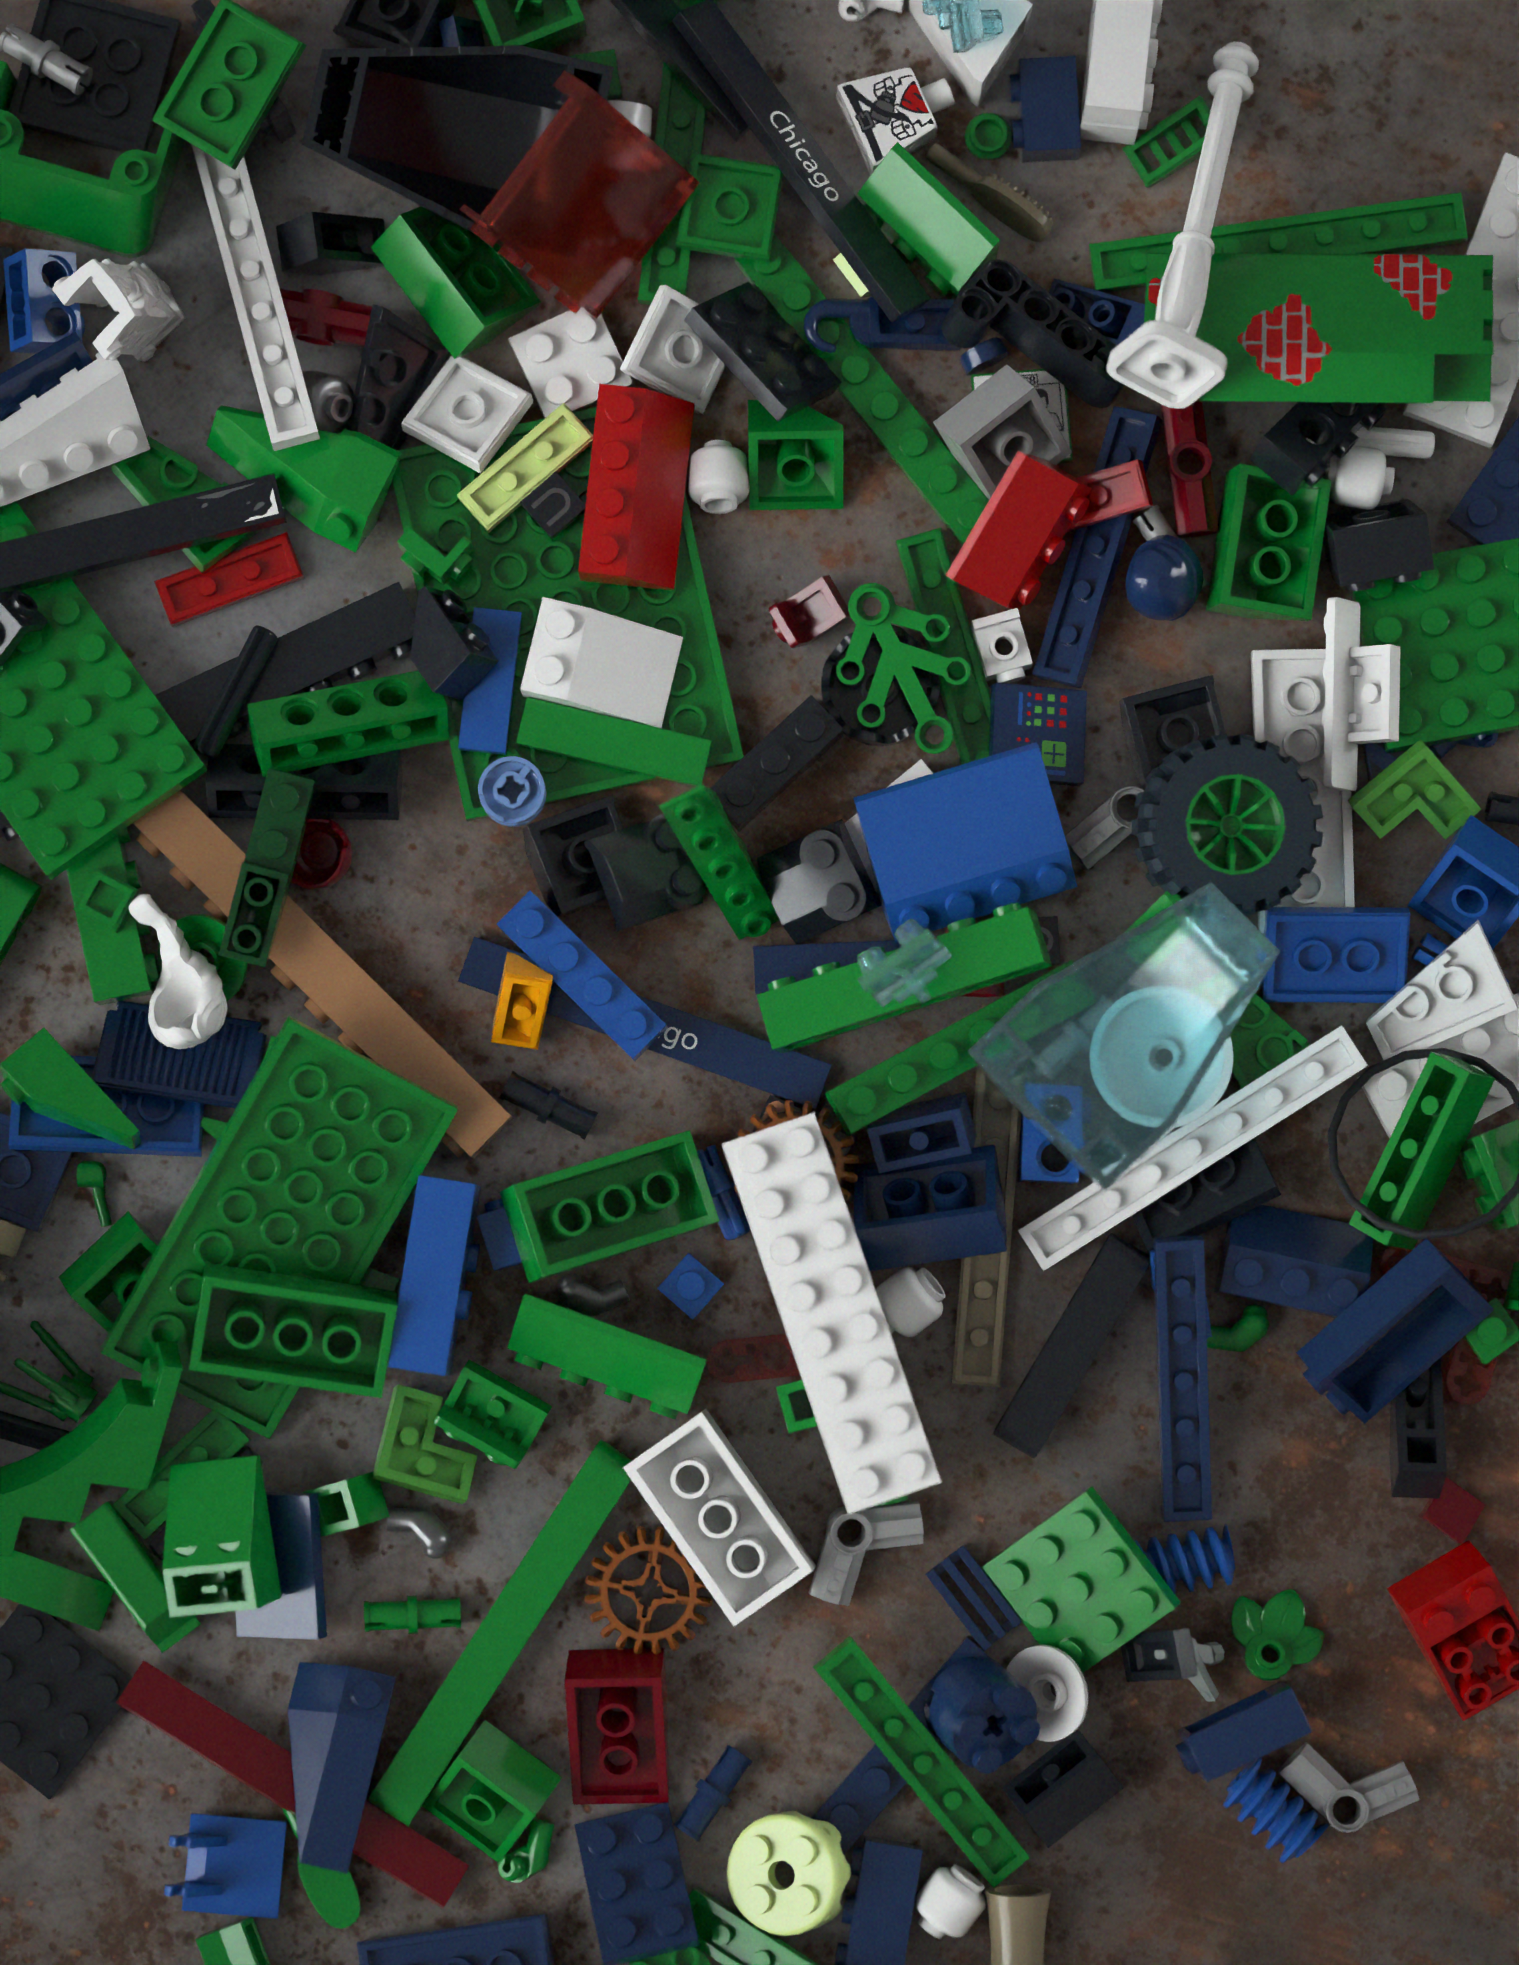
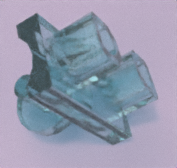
M923 0L922 2L924 14L938 15L939 29H950L953 53L968 52L978 43L994 40L1003 33L1002 16L999 10H980L979 0Z
M909 919L898 927L894 934L902 946L900 949L888 957L879 946L871 947L857 958L863 974L857 980L864 991L870 993L882 1007L893 999H896L900 1004L913 994L921 1003L927 1002L931 999V995L925 985L939 976L935 969L952 957L947 947L928 928L925 930L914 919Z

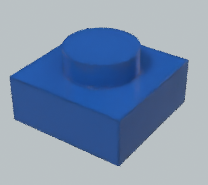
M688 1252L657 1289L694 1320L722 1288L724 1283Z

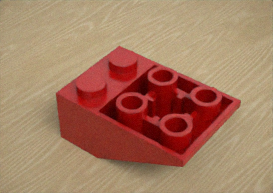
M1470 1540L1387 1588L1404 1623L1462 1721L1467 1720L1519 1689V1620L1491 1565Z

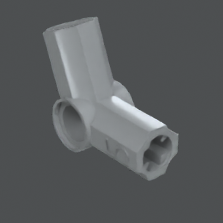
M1129 786L1115 791L1105 802L1065 835L1069 852L1086 870H1089L1132 834V822L1123 820L1118 815L1116 806L1122 796L1128 795L1136 799L1138 793L1144 792V790Z
M915 1501L871 1506L851 1514L847 1513L845 1506L836 1508L830 1513L826 1521V1535L809 1588V1595L837 1605L849 1606L866 1550L923 1544L924 1531L920 1503ZM848 1519L860 1521L861 1533L855 1540L844 1542L838 1539L837 1530L842 1522Z
M1305 1742L1293 1752L1277 1771L1327 1823L1341 1832L1357 1831L1367 1822L1420 1800L1412 1777L1402 1760L1348 1783L1322 1756ZM1343 1796L1353 1797L1356 1802L1354 1816L1347 1821H1337L1332 1811L1334 1803Z

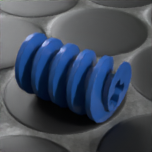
M1227 1524L1224 1525L1222 1539L1219 1538L1213 1527L1205 1528L1203 1542L1200 1541L1194 1530H1189L1186 1532L1183 1546L1174 1533L1168 1534L1165 1549L1162 1548L1156 1537L1149 1538L1146 1552L1143 1551L1138 1541L1134 1540L1174 1594L1176 1593L1178 1580L1183 1581L1189 1592H1194L1196 1578L1200 1576L1207 1588L1211 1589L1213 1588L1215 1574L1217 1573L1221 1574L1227 1586L1232 1585L1235 1561Z
M1259 1757L1249 1762L1229 1783L1226 1789L1229 1793L1223 1806L1227 1809L1240 1803L1242 1809L1237 1818L1240 1823L1254 1816L1257 1820L1251 1834L1256 1836L1268 1830L1271 1834L1265 1848L1269 1850L1282 1844L1284 1849L1279 1861L1283 1864L1293 1858H1298L1308 1850L1325 1832L1329 1823H1323L1313 1828L1318 1813L1314 1809H1310L1299 1814L1304 1804V1799L1301 1796H1295L1285 1801L1290 1785L1287 1782H1282L1271 1787L1276 1771L1268 1768L1257 1773L1262 1763V1758Z

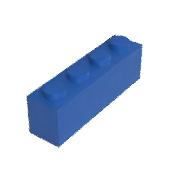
M531 890L497 923V926L539 968L553 975V981L634 1061L668 1028Z

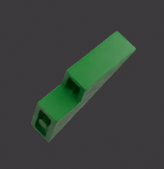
M701 784L659 805L738 940L747 936L753 938L762 936L768 932L772 924L780 921L743 839L736 835L717 794L713 790Z

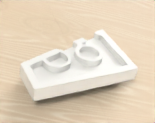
M1479 920L1367 1019L1366 1024L1383 1060L1403 1051L1426 1049L1518 1009L1516 999Z

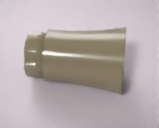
M1017 1883L998 1884L994 1888L992 1886L986 1887L984 1892L989 1915L991 1965H1044L1046 1919L1052 1890L1041 1885Z

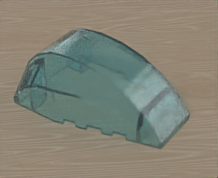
M1210 882L1157 913L1156 916L1135 928H1131L1093 953L1090 952L1073 962L1069 967L1037 983L968 1050V1054L1000 1092L1070 1163L1100 1188L1107 1191L1174 1129L1263 982L1280 950Z

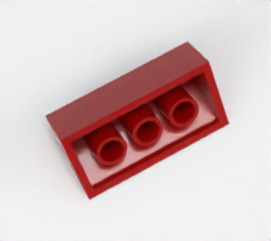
M599 384L578 568L580 581L674 591L695 403L646 388Z

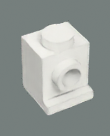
M1018 608L972 620L970 627L986 681L997 678L998 683L1009 684L1025 678L1024 670L1031 669L1033 662L1020 621ZM998 640H1008L1012 644V652L1008 655L997 653L995 643Z

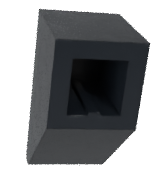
M424 585L418 591L410 658L433 692L463 700L498 663V659L488 646L490 639L480 627L473 624L465 613L467 610L465 602L451 590L441 591Z

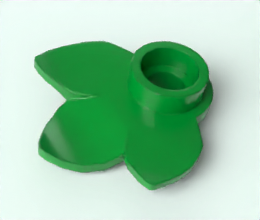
M1294 1589L1277 1593L1266 1603L1264 1608L1244 1596H1239L1234 1604L1231 1615L1232 1634L1246 1648L1244 1654L1246 1666L1259 1679L1266 1681L1277 1680L1283 1677L1292 1665H1302L1312 1661L1321 1650L1324 1632L1311 1626H1304V1604ZM1262 1649H1274L1278 1656L1277 1661L1274 1663L1266 1662L1261 1655Z

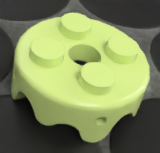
M798 1811L770 1814L752 1822L746 1827L733 1844L727 1867L729 1891L742 1915L755 1927L770 1934L782 1936L802 1934L833 1920L842 1910L843 1906L840 1905V1899L851 1875L850 1866L841 1849V1834L838 1829L826 1821L809 1818ZM780 1861L788 1862L794 1870L795 1879L789 1888L781 1886L776 1880L775 1868Z

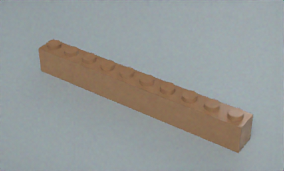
M179 790L133 823L141 831L135 839L155 859L163 853L175 865L169 873L189 892L196 885L209 898L203 906L215 918L225 923L229 916L241 865L245 860L246 854ZM287 895L269 958L276 964L270 972L289 991L297 985L309 997L303 1005L323 1025L331 1018L343 1030L337 1038L345 1046L360 1054L365 1052L376 1063L457 1105L458 1111L441 1141L458 1158L464 1152H467L474 1159L508 1125L513 1117Z

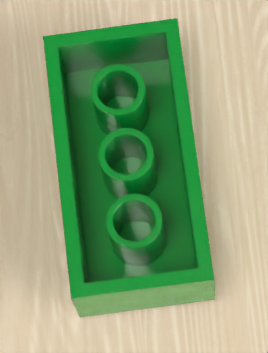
M690 1130L523 1181L499 1192L528 1283L687 1234L719 1222Z
M205 1263L190 1353L189 1370L382 1398L397 1311V1292Z

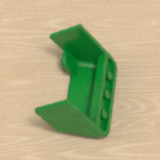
M0 61V221L127 258H136L147 253L154 243L185 140L164 128L156 154L139 149L128 150L122 153L114 162L109 179L22 155L20 152L25 138L24 129L19 119L9 112L17 79L7 62Z

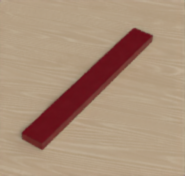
M143 1660L119 1697L117 1704L296 1816L291 1753ZM365 1800L353 1853L443 1909L469 1865Z

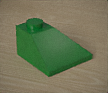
M748 400L749 510L843 509V425L810 407H806L778 422L758 400Z

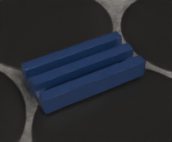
M964 1545L960 1546L925 1573L983 1651L1022 1622ZM960 1559L964 1561L1006 1616L1007 1620L1001 1625L954 1564ZM944 1571L950 1574L991 1628L992 1632L984 1636L941 1580L939 1575Z

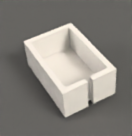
M1093 0L1080 116L1081 139L1134 145L1138 129L1146 130L1148 115L1151 112L1154 84H1151L1153 68L1156 66L1158 52L1156 33L1157 25L1160 23L1163 0Z

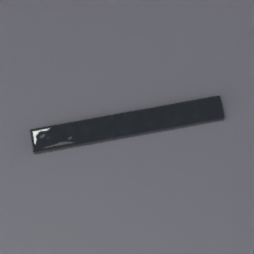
M274 474L1 542L0 592L22 590L287 523L276 477Z

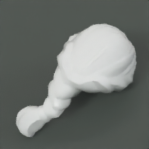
M140 894L130 903L128 907L129 912L139 923L152 926L157 930L162 959V972L158 979L156 990L150 1000L148 1024L153 1036L165 1046L175 1049L192 1048L197 1044L207 1041L224 1024L228 1007L222 990L221 978L217 974L215 965L208 963L207 958L201 953L190 949L187 941L184 939V932L177 927L176 920L169 917L167 913L162 912L150 894Z

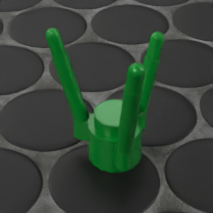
M34 1320L30 1323L31 1329L70 1372L73 1378L64 1374L59 1382H56L34 1366L17 1358L14 1361V1366L49 1389L51 1393L48 1398L55 1403L1 1381L0 1393L50 1412L63 1422L69 1417L77 1423L99 1393L90 1386L94 1378L83 1371L38 1321Z

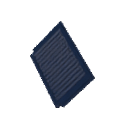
M118 1001L116 1005L117 1011H107L91 1078L100 1088L236 1109L261 1065L267 1035L259 1032L262 1028V1023L259 1021L225 1017L221 1029L207 1041L197 1044L192 1048L175 1049L165 1046L153 1036L148 1024L149 1005Z

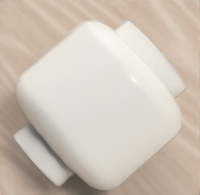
M708 441L704 444L703 448H699L690 455L688 462V493L691 499L700 505L702 510L709 513L723 514L737 509V506L747 498L750 490L748 458L743 451L732 447V444L728 441Z
M1354 445L1342 459L1333 455L1326 462L1331 467L1323 479L1332 480L1330 498L1335 504L1369 510L1374 509L1378 505L1382 495H1391L1395 469L1386 467V456L1383 451Z
M903 1267L875 1289L890 1334L896 1331L904 1337H914L942 1315V1300L946 1296L937 1279L923 1267L919 1270L913 1267Z
M954 1864L951 1869L948 1867L936 1868L915 1896V1907L922 1915L918 1920L919 1925L938 1939H941L944 1934L955 1938L964 1936L986 1907V1900L982 1894V1891L985 1889L984 1885L972 1873L957 1864Z

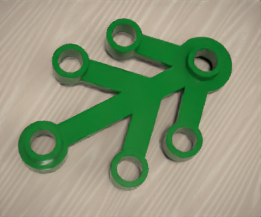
M866 583L854 590L848 602L849 615L856 626L845 658L841 659L836 667L837 677L842 683L847 685L859 684L866 675V667L862 661L873 633L875 634L882 648V653L867 698L857 709L859 722L869 728L879 727L885 722L887 710L884 705L895 676L918 722L915 729L917 745L923 751L930 754L945 752L950 748L954 740L953 727L945 718L936 716L912 666L941 675L948 683L959 686L969 681L972 675L971 665L962 657L946 658L900 642L892 624L920 631L928 641L940 643L945 641L950 635V622L940 614L928 616L896 605L891 591L881 584ZM870 598H877L881 603V610L875 616H868L864 611V604ZM934 619H939L944 623V633L940 637H931L927 631L928 624ZM848 662L857 663L860 669L858 677L853 680H847L843 676V667ZM954 662H961L965 666L966 673L960 680H953L948 674V669ZM870 704L877 705L881 712L879 719L873 723L867 722L863 716L864 709ZM932 726H939L944 731V738L939 744H931L927 739V731Z

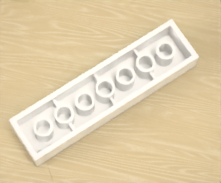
M813 1112L723 1143L724 1154L847 1513L851 1514L941 1483L815 1113Z

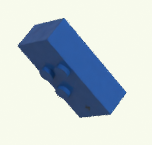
M418 1175L388 1367L451 1376L460 1319H469L473 1292L465 1291L467 1272L476 1273L480 1253V1244L472 1243L481 1187L477 1184Z

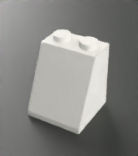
M909 0L908 10L970 103L978 107L1026 34L1033 4L1027 0Z

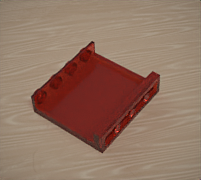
M564 70L553 86L564 94L568 100L483 213L479 215L465 204H463L460 210L475 222L469 230L491 247L497 241L503 244L498 251L501 256L520 270L525 264L530 266L531 269L526 274L527 277L547 292L553 286L556 287L558 292L554 295V298L574 314H577L580 308H583L597 319L700 182L596 91Z

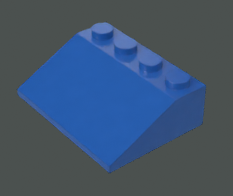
M1037 742L853 798L882 909L895 942L902 941L916 934L945 928L947 925L962 919L977 918L993 913V910L1008 904H1023L1077 887L1068 845Z

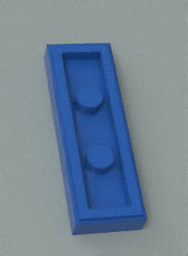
M474 607L472 623L480 627L489 637L490 644L488 646L498 659V663L464 697L458 744L459 750L502 755L507 753L522 620L521 612Z

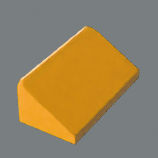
M507 952L493 1019L491 1042L538 1050L553 975L512 952Z

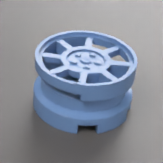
M508 756L495 760L483 771L478 784V795L485 812L492 820L504 826L519 827L530 823L541 813L546 802V786L540 771L530 761L521 757Z

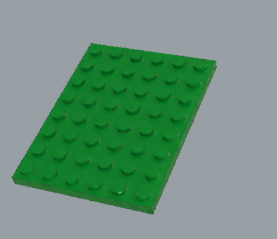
M596 407L573 412L593 435ZM544 419L517 424L482 472ZM428 444L397 450L401 452V456L392 481L403 531L405 532L410 527L445 557L464 536L472 542L474 548L470 554L474 558L472 564L456 581L450 577L442 585L427 571L422 577L412 571L417 596L418 591L424 585L441 591L451 590L465 602L467 606L465 613L471 622L473 621L474 607L522 613L506 755L459 750L463 700L443 695L448 710L449 743L467 822L489 817L480 802L478 784L487 766L503 757H521L537 767L546 786L545 805L660 780L659 778L516 744L527 699L522 696L520 688L543 597L588 607L683 637L662 729L712 740L706 769L737 763L744 757L686 494L674 591L580 581L578 568L585 512L553 540L550 539L521 505L488 533L457 498V494L480 475L479 472ZM592 444L558 472L559 476L585 505Z

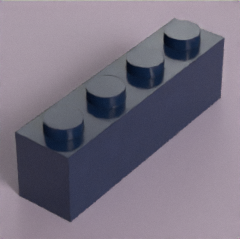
M864 1836L863 1847H853L850 1870L851 1875L858 1876L855 1895H845L841 1923L850 1924L847 1944L837 1943L834 1965H904L923 1853L921 1845Z

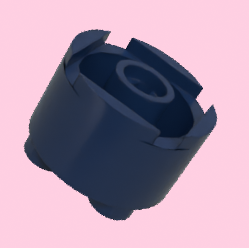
M968 1657L951 1664L937 1677L931 1687V1690L935 1693L930 1707L927 1704L925 1706V1720L930 1731L964 1764L979 1770L981 1773L989 1774L996 1771L999 1766L1012 1760L1026 1745L1033 1743L1040 1733V1724L1037 1721V1706L1030 1691L998 1662L987 1658L988 1660H977L975 1657Z

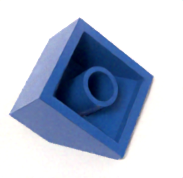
M1470 815L1440 855L1407 906L1456 939L1479 920L1493 950L1519 917V847Z

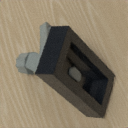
M1188 1627L1144 1630L1121 1646L1127 1682L1188 1678L1207 1702L1217 1699L1219 1692L1204 1664L1213 1666L1224 1660V1650L1218 1642H1206L1205 1645L1198 1644L1196 1639L1192 1638Z

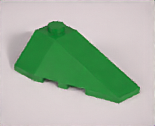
M220 405L216 411L206 446L248 480L274 474L284 509L313 532L356 553L378 522L401 452L360 432L346 429L341 434L318 430L320 436L318 440L274 451L263 413Z

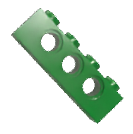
M419 670L248 704L250 737L263 777H266L268 768L291 772L449 740L448 710L444 696L432 691Z

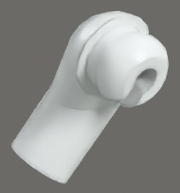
M840 0L838 9L844 20L856 22L878 8L902 13L905 0Z

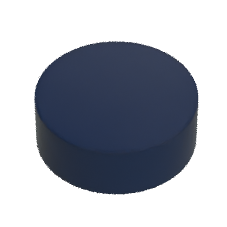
M995 337L967 350L961 355L960 362L966 374L972 375L997 364L1006 358L1009 352L1002 339Z

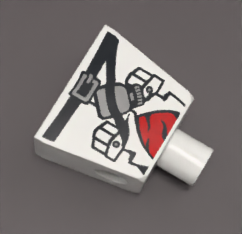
M911 68L898 69L842 83L837 86V101L870 174L874 172L897 142L912 154L936 137L937 124L932 114L955 104L953 94L945 78L920 88Z

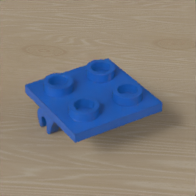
M191 1813L189 1833L169 1836L170 1847L186 1846L188 1848L185 1881L177 1884H165L164 1895H182V1911L278 1919L287 1821Z

